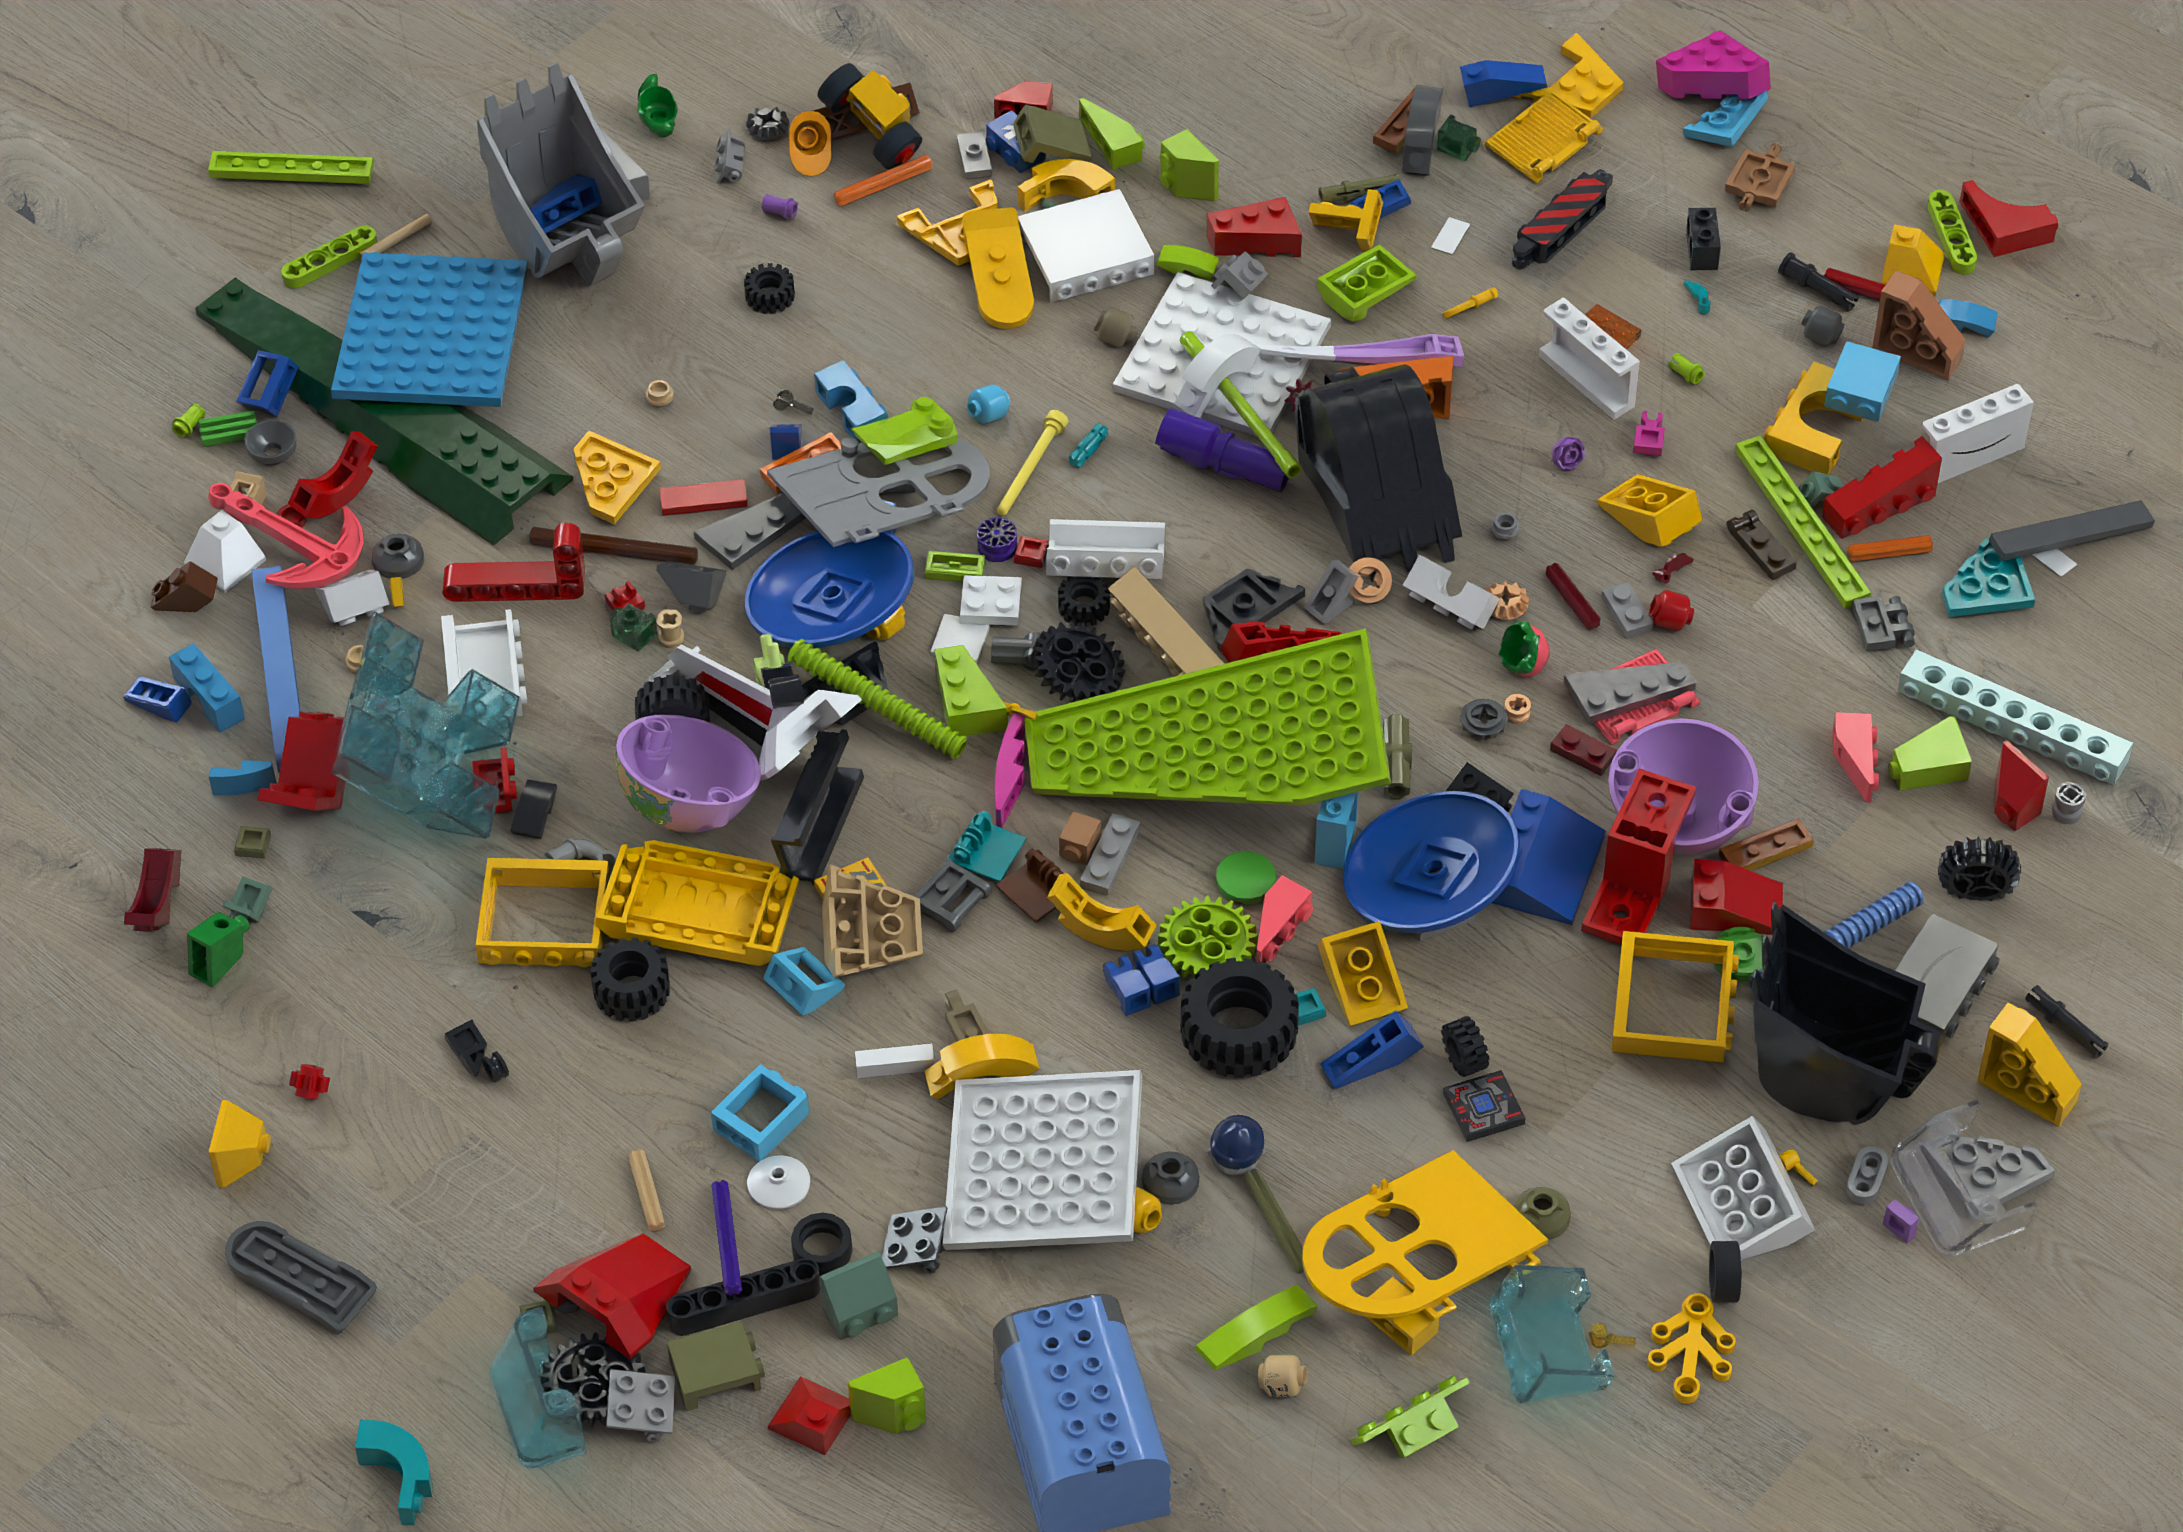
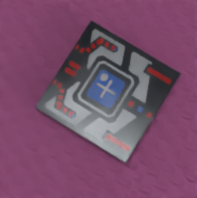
M1502 1070L1456 1083L1443 1089L1444 1097L1467 1142L1525 1124L1526 1118Z

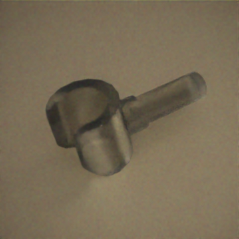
M789 390L780 391L777 397L781 399H776L773 402V406L780 411L790 406L812 415L814 408L794 400L793 394Z

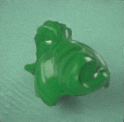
M651 74L645 79L638 90V116L642 123L652 132H655L660 137H667L674 130V120L678 113L677 103L670 90L658 86L657 74Z

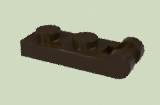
M1751 509L1743 513V517L1739 519L1734 517L1726 522L1730 534L1771 580H1775L1796 569L1797 561L1763 525L1755 510ZM1748 527L1751 531L1746 532L1744 528Z

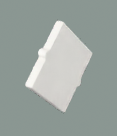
M944 614L930 651L931 655L935 656L934 649L964 645L977 664L991 625L960 624L959 616Z

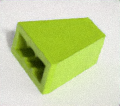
M1950 716L1894 749L1893 759L1888 764L1890 778L1896 780L1899 791L1969 779L1972 760L1956 717Z

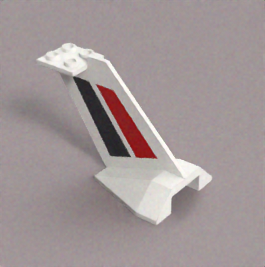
M682 644L667 655L670 658L667 663L642 683L644 687L646 682H653L656 677L664 678L666 675L673 674V677L684 675L685 679L693 678L696 680V684H702L704 690L708 693L710 720L738 737L749 748L760 755L758 761L761 769L760 781L769 779L800 754L799 750L813 739L818 731H822L836 722L862 700L858 695L817 690L804 700V704L773 709L769 689L699 654L698 652L701 649L698 646L691 650Z

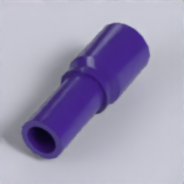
M1170 408L1162 420L1155 444L1160 445V449L1172 456L1182 458L1186 464L1201 470L1213 467L1216 473L1233 479L1243 478L1278 492H1282L1287 485L1289 478L1266 448L1236 438L1233 432L1225 434L1222 432L1220 425L1175 408Z

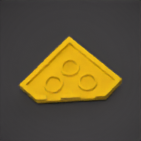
M588 431L573 449L591 515L614 525L661 470L660 461L591 431Z

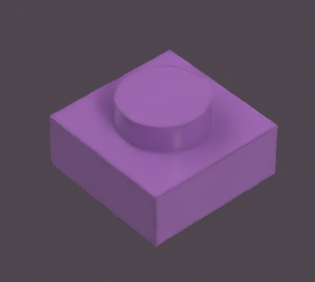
M1894 1199L1886 1207L1883 1225L1908 1243L1916 1236L1919 1218L1912 1209L1903 1206Z

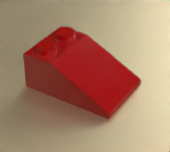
M1694 859L1691 879L1690 929L1724 931L1733 927H1749L1755 929V933L1772 935L1771 909L1773 902L1777 903L1779 909L1783 904V883L1726 861Z

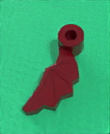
M1674 553L1672 557L1668 558L1664 568L1657 571L1654 570L1652 575L1655 576L1656 581L1666 584L1670 581L1671 572L1680 570L1683 566L1693 562L1694 559L1687 556L1686 553L1679 555Z

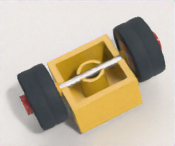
M847 63L836 69L822 83L817 93L819 100L833 113L839 112L850 105V110L879 140L874 147L873 155L885 169L889 170L906 163L912 158L922 143L921 135L910 124L909 101L903 94H897L891 88L892 84L885 75L881 74L879 76L873 69L864 76L853 64Z

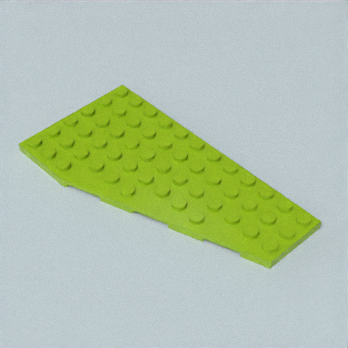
M1366 628L1036 711L1038 715L1035 720L1025 718L1032 790L1037 795L1308 805L1391 784L1369 634Z

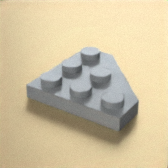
M1949 1129L1921 1143L1920 1150L1976 1218L2052 1179L2055 1173L2054 1168L2035 1147L2023 1145L2022 1149L2004 1145L2002 1140L1983 1136L1974 1139L1960 1136L1959 1131Z

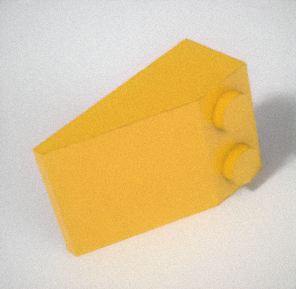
M1636 474L1597 499V504L1640 540L1658 547L1669 545L1672 540L1683 533L1691 531L1692 527L1703 521L1695 490Z
M1380 921L1324 937L1319 941L1317 946L1326 974L1350 1027L1390 1015L1394 1011L1400 1012L1408 1009Z

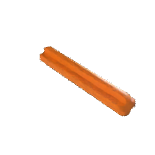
M928 155L920 156L835 191L834 200L838 206L842 207L931 170L932 161Z

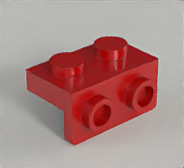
M500 748L501 758L472 761L477 815L513 811L512 799H517L516 781H510V776L515 775L514 758H508L507 748Z

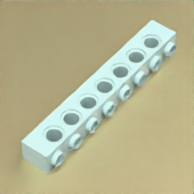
M1915 650L1901 672L1897 692L1930 705L1934 709L1953 715L1962 721L1983 728L1990 733L2013 741L2017 745H2022L2036 751L2045 757L2066 764L2070 768L2089 774L2098 780L2115 785L2129 762L2133 746L2132 742L1919 650Z

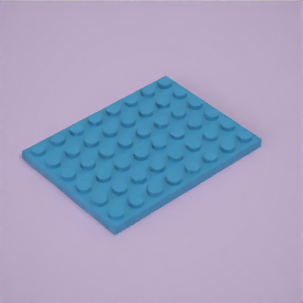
M378 252L363 253L331 388L332 399L501 407L528 271L527 261L463 258L460 256L443 257L434 255L382 254Z

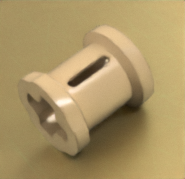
M666 609L661 611L657 616V626L660 628L658 633L659 642L665 647H677L684 641V631L680 628L682 625V615L677 610Z

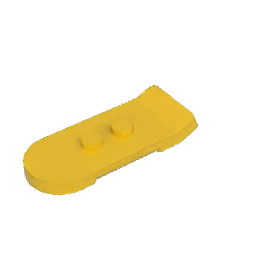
M1012 207L968 211L962 217V224L975 284L979 313L988 324L996 328L1013 329L1020 327L1030 319L1033 313L1034 297L1017 211Z

